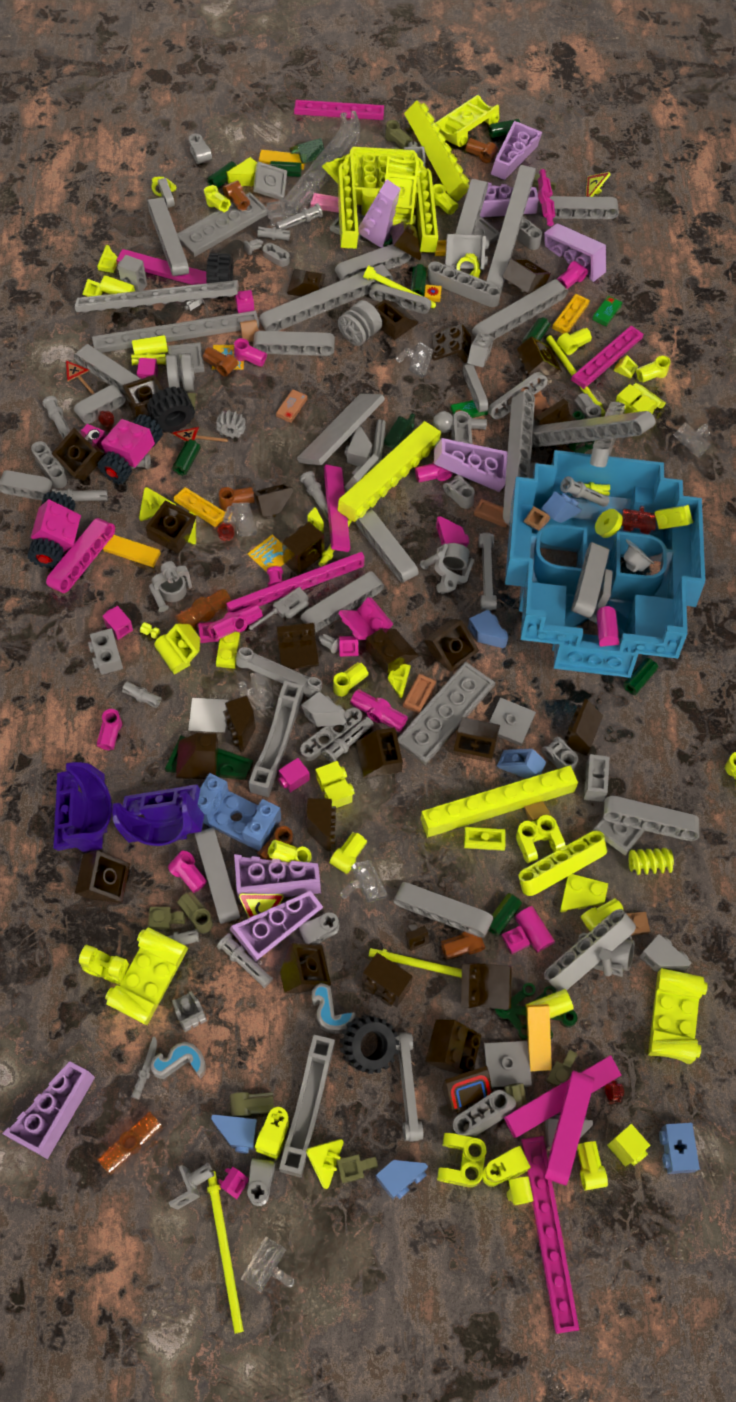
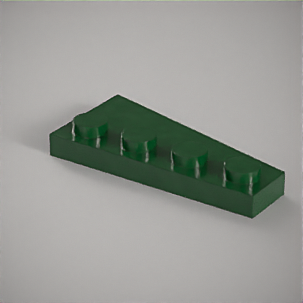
M180 735L165 767L166 772L176 773L178 745L180 740L186 738L185 736ZM218 748L216 776L246 780L253 766V760Z

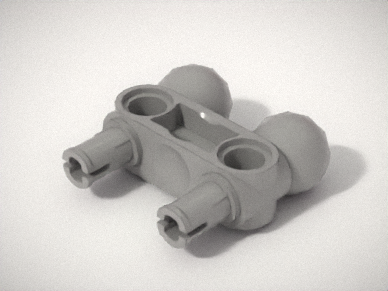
M442 411L433 418V426L440 430L441 433H447L451 430V440L473 444L471 429L486 430L487 419L472 418L465 411H458L452 415L449 412Z

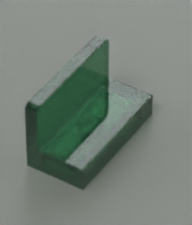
M322 138L289 148L291 154L299 153L302 164L326 157Z
M411 413L408 419L399 416L384 439V445L395 449L406 439L414 428L415 414Z

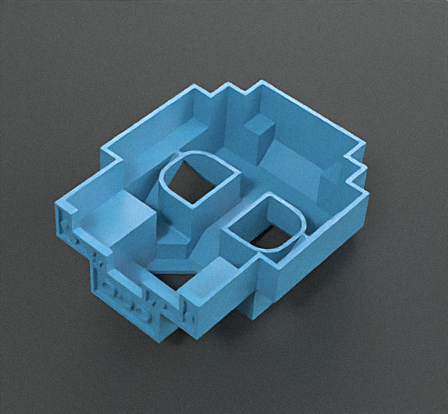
M554 450L551 465L535 463L533 478L516 477L512 495L505 585L521 586L519 611L522 612L521 640L551 643L552 651H554V669L631 678L638 654L678 659L687 636V606H697L705 584L702 498L683 496V480L664 478L663 462L609 457L606 467H596L590 464L591 454ZM567 476L572 477L576 482L581 481L584 484H589V482H594V484H610V490H608L610 492L608 496L609 503L606 507H602L582 497L575 498L568 492L566 494L569 497L572 496L579 502L578 506L582 509L579 514L562 523L550 517L549 522L540 531L523 522L533 506L543 511L541 508L555 491L560 494L563 493L560 485ZM689 505L693 520L692 524L665 529L658 528L655 511ZM615 509L623 517L622 525L616 534L609 538H603L596 533L595 523L604 511ZM626 539L639 547L651 561L661 562L660 572L647 576L620 573V557L624 558L629 547ZM591 542L609 549L605 569L611 570L613 573L611 596L606 606L613 607L616 610L620 645L600 647L597 635L583 634V628H576L589 618L571 611L585 554ZM540 548L577 552L576 567L559 566L549 563L542 557Z

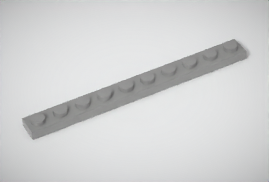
M238 280L82 297L77 298L74 307L76 312L87 313L93 310L104 311L111 308L137 307L138 305L150 306L156 303L167 304L174 301L184 302L192 299H214L219 296L232 297L238 294L239 284Z
M256 311L92 336L94 348L103 353L133 348L132 340L165 335L166 342L240 331V322L257 320L259 328V321Z

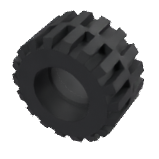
M210 253L207 259L206 283L233 281V259L231 254Z
M167 387L159 390L158 393L152 395L153 397L147 403V411L151 420H155V423L159 424V428H162L165 433L178 431L186 427L191 422V419L194 418L195 410L186 391L180 387Z
M361 1015V1018H353V1023L348 1022L346 1024L348 1029L342 1030L341 1034H344V1038H340L339 1043L343 1044V1047L340 1048V1052L344 1054L343 1059L349 1062L348 1065L368 1074H373V1072L380 1073L382 1072L381 1069H388V1063H394L396 1059L393 1056L394 1054L398 1055L399 1052L396 1049V1045H399V1040L395 1039L398 1034L392 1030L394 1027L386 1023V1020L371 1015ZM373 1031L378 1040L377 1048L373 1054L364 1057L361 1052V1041L367 1033Z

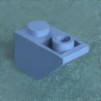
M556 491L541 508L553 520L559 523L572 518L582 511L576 499L572 496L569 497L564 492L560 494Z
M489 609L469 618L468 629L477 642L499 648L506 647L508 634L505 629L500 627L497 617L494 614L492 615Z
M393 1160L375 1178L392 1200L395 1197L401 1199L410 1191L408 1186L415 1181L418 1184L427 1176L425 1171L428 1166L426 1163Z

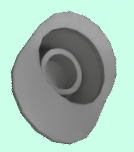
M626 539L629 547L624 555V560L629 570L632 572L637 570L644 571L649 565L655 564L639 547Z

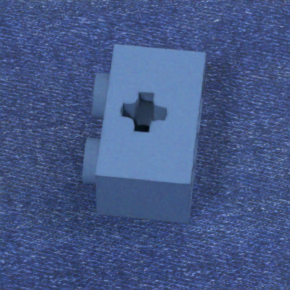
M693 1124L664 1125L661 1131H659V1140L661 1145H664L665 1154H663L662 1159L668 1174L694 1173L700 1170ZM677 1145L682 1151L679 1152L677 1149H674V1146Z

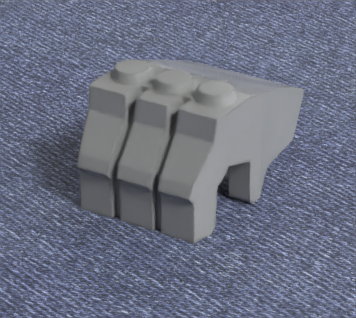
M192 991L176 1000H172L176 1015L184 1032L191 1030V1026L193 1028L199 1026L198 1022L200 1024L207 1022L200 1002Z

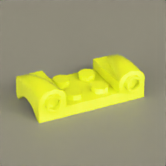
M476 95L435 123L440 128L439 132L443 134L448 142L461 147L468 142V131L483 121L489 125L498 123L499 105L488 106L479 95Z
M387 156L385 181L388 179L401 188L392 226L401 222L407 225H415L416 215L413 214L417 177H420L421 167H418L419 160L405 161Z
M149 927L146 930L143 929L138 935L137 941L139 942L138 946L140 949L120 986L111 987L105 997L108 1006L147 1026L188 950V947Z
M663 968L658 971L648 1055L669 1057L683 1061L686 1064H692L696 1058L700 1057L701 1045H698L695 1034L699 999L702 995H706L708 986L707 982H704V977Z

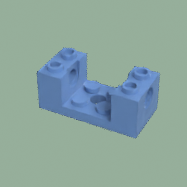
M209 773L200 788L198 807L204 814L203 824L209 827L214 826L215 830L257 851L270 840L281 821L280 807L264 799L261 800L259 805H256L230 792L227 781ZM239 813L242 815V818L239 821H233L231 816Z

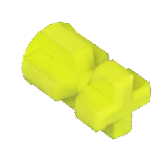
M144 622L141 625L140 632L146 635L151 633V637L157 639L160 629L157 627L152 629V625Z

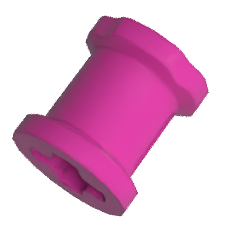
M273 566L267 569L270 580L268 587L283 582L282 567Z

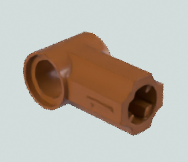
M470 138L466 145V151L479 156L482 162L490 163L498 153V147L493 142L485 144Z
M237 180L223 186L225 197L229 200L231 199L238 210H246L250 205V200L244 194L240 182Z
M208 347L204 352L203 360L216 367L217 371L224 377L228 376L238 366V361L231 354L224 355L212 347Z
M224 487L219 491V506L225 511L233 509L236 505L255 502L252 487L235 490L230 487Z
M287 826L277 828L274 836L257 852V856L260 859L272 860L267 853L273 840L293 845L292 830ZM283 835H286V836L289 837V838H288L287 840H285V841H281V840L279 839V838H280L281 836H283Z
M465 931L459 936L441 941L442 951L446 960L466 953L469 955L476 954L486 948L482 937Z

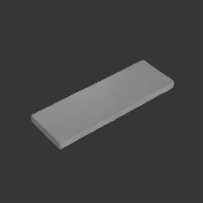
M249 192L245 194L250 200V205L246 210H238L234 203L231 202L228 211L222 212L217 210L177 233L181 245L193 257H196L269 214V209Z
M359 394L297 457L298 462L322 465L385 400L383 394Z
M465 661L398 737L399 746L424 765H427L459 728L462 717L467 718L495 686L496 682Z

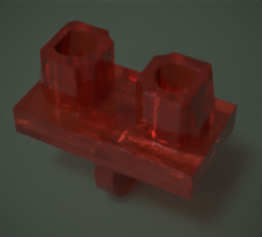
M640 506L639 511L623 509L622 526L624 531L630 532L633 528H640L642 534H649L651 530L655 531V513L644 512V506Z

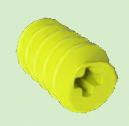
M654 848L653 851L646 849L645 852L643 849H638L637 853L635 850L629 851V868L631 872L635 870L637 875H640L641 869L644 870L646 875H648L649 869L652 870L653 874H656L657 868L660 869L662 874L665 872L666 867L669 873L673 871L674 859L671 849L662 848L660 851L659 848Z

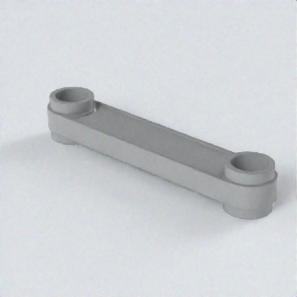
M479 533L478 547L482 548L484 595H481L480 607L481 610L486 611L489 609V611L496 610L497 597L493 595L491 548L494 547V534Z
M247 647L240 648L237 652L236 665L240 668H248L282 684L284 681L303 685V693L308 698L321 692L322 681L316 677H308L253 653Z
M398 1032V1036L395 1039L399 1040V1045H396V1049L399 1050L406 1122L403 1123L404 1141L413 1142L423 1140V1125L421 1121H418L410 1055V1050H413V1037L411 1032Z

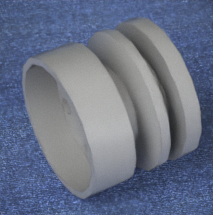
M361 300L339 317L338 327L347 341L355 346H360L381 329L382 319L372 304Z

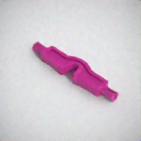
M541 169L539 171L540 177L538 178V199L542 205L543 216L547 219V225L553 226L555 210L554 201L550 199L553 193L550 179L546 177V170Z

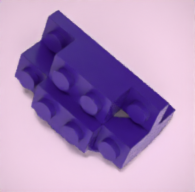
M66 763L67 771L57 773L53 849L60 851L76 847L84 853L102 849L103 835L107 833V827L112 815V800L109 790L105 785V774L88 763Z
M196 784L125 796L123 806L120 803L113 804L112 813L115 827L128 843L138 841L147 845L163 846L187 839V835L190 833L202 832L204 814L198 807L200 788Z

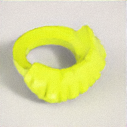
M164 177L152 178V191L155 195L162 197L161 193H158L155 189L158 185L157 180ZM166 178L171 192H174L177 188L176 185Z
M466 253L465 257L458 261L456 269L460 270L461 264L469 261L474 264V270L470 275L477 278L480 275L478 258L473 253Z

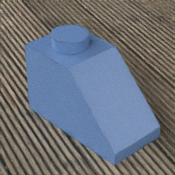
M534 749L503 750L497 767L526 779L541 775L546 761Z
M212 1115L211 1119L231 1148H235V1152L246 1154L249 1150H254L257 1119Z

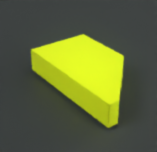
M106 245L97 268L100 271L114 273L118 257L112 252L109 245Z
M402 664L399 669L391 671L388 675V681L400 698L403 697L411 665Z

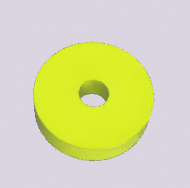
M615 509L604 511L595 523L596 533L603 538H609L616 534L623 522L622 515Z

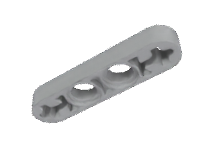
M374 284L369 292L370 297L376 301L389 300L397 303L404 309L422 314L428 313L432 305L431 301L426 297L380 284ZM405 299L410 300L412 303L406 302Z
M463 365L464 378L477 411H488L487 397L474 365Z
M540 372L532 374L494 401L488 408L489 415L493 419H501L511 412V404L507 405V400L510 397L521 393L524 387H528L535 395L547 385V377Z
M355 707L346 710L344 717L346 722L349 721L348 725L347 723L342 725L344 730L336 732L333 729L335 725L325 726L301 745V757L306 761L316 759L322 754V750L328 749L334 744L335 739L342 738L362 721V712ZM350 715H357V720L354 718L350 720ZM327 736L330 740L328 743L323 744L319 742V738ZM306 748L312 749L313 753H306Z

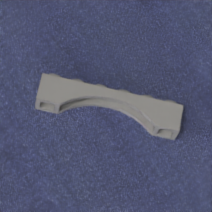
M288 681L283 683L267 741L255 764L249 781L250 793L265 797L270 796L303 699V685Z
M313 1035L295 1114L279 1167L281 1173L302 1178L307 1159L306 1150L310 1147L335 1047L334 1039Z

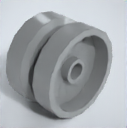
M191 353L181 355V365H178V359L175 354L166 355L169 388L180 387V382L182 381L183 389L186 392H193L195 374Z

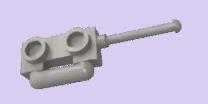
M298 587L275 602L273 610L254 624L249 625V629L253 630L254 627L273 614L278 613L282 618L285 616L292 618L308 607V596Z

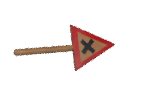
M66 361L67 381L78 378L92 395L95 394L81 377V375L90 370Z
M199 427L171 433L185 442L190 439L228 442V439L197 435Z

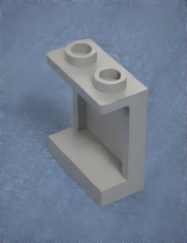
M447 234L445 265L456 268L458 261L465 257L466 253H473L478 258L477 260H479L480 269L484 270V266H487L488 256H485V249H488L489 239H486V235ZM465 261L461 264L460 268L474 269V264Z

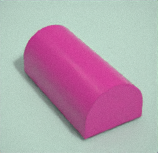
M610 606L599 608L596 612L599 646L620 645L616 610Z
M533 906L522 910L515 916L516 921L522 927L536 953L555 943V940Z

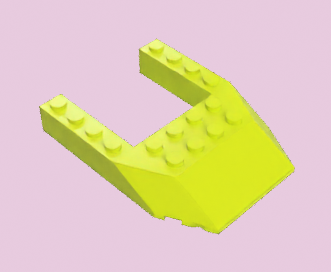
M352 147L350 153L345 157V161L338 168L341 248L357 249L359 235L357 205H362V189L378 188L379 193L385 183L388 156L405 161L419 160L418 167H421L420 177H417L414 208H416L420 252L436 253L438 229L432 173L429 168L426 169L424 167V162L417 156L414 150Z

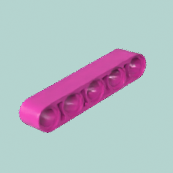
M100 518L93 520L48 575L46 580L47 586L61 593L68 592L113 537L115 525Z
M574 1070L571 1073L544 1173L545 1179L565 1186L569 1181L594 1085V1077Z

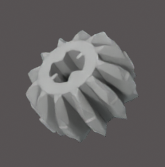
M228 410L227 412L222 411L219 417H217L216 427L220 431V435H226V438L229 436L234 439V437L239 438L245 431L246 422L242 414Z

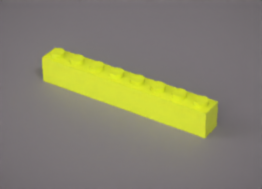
M416 100L404 115L421 146L424 147L425 153L443 186L446 188L448 195L458 202L468 192L469 179L462 173V167L457 164L458 160L451 153V147L445 143L446 138L439 132L440 128L434 123L435 119L428 112L429 108L425 103L421 104Z
M424 421L339 499L338 512L353 522L358 518H362L370 507L373 508L381 497L386 496L388 490L395 487L402 477L405 478L413 467H417L420 461L429 455L437 442L440 441L441 431Z
M570 765L423 810L420 820L428 838L515 811L530 804L544 802L573 793L578 781Z

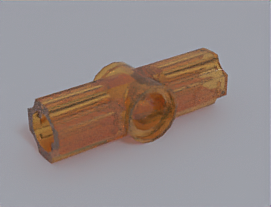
M222 588L207 598L200 597L195 600L192 607L176 615V619L179 624H190L191 626L201 620L204 622L215 616L218 610L227 606L226 603L230 602L231 598L228 592Z
M149 1111L129 1131L124 1132L119 1140L97 1159L109 1175H112L132 1155L138 1153L141 1147L163 1126ZM135 1138L136 1143L134 1147L130 1149L125 1148L126 1140Z

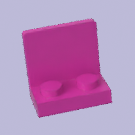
M370 597L363 602L357 611L340 610L338 612L342 622L349 626L353 631L352 634L359 640H366V637L379 629H390L393 625L373 598Z

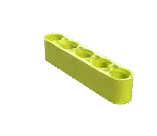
M592 831L520 871L518 877L523 894L527 896L536 895L606 855L607 847L603 832Z

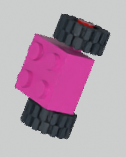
M140 414L133 422L121 419L101 442L106 454L98 462V468L101 473H104L105 477H108V480H113V483L118 485L123 484L132 474L131 468H135L150 449L162 438V428H159L160 425L156 424L155 420L152 421L151 417Z
M52 491L51 493L47 492L43 496L31 534V538L34 541H31L27 555L30 562H34L36 566L39 564L42 568L43 566L47 569L49 567L55 568L61 561L63 553L74 545L81 515L74 512L76 503L72 500V497H67L65 493L62 495L61 492L56 494L55 491Z

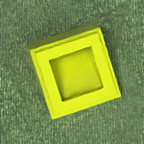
M87 279L82 295L87 297L102 295L101 283Z
M626 355L618 361L613 370L625 377L632 378L638 365Z
M314 507L307 515L308 522H311L324 533V522L317 508Z

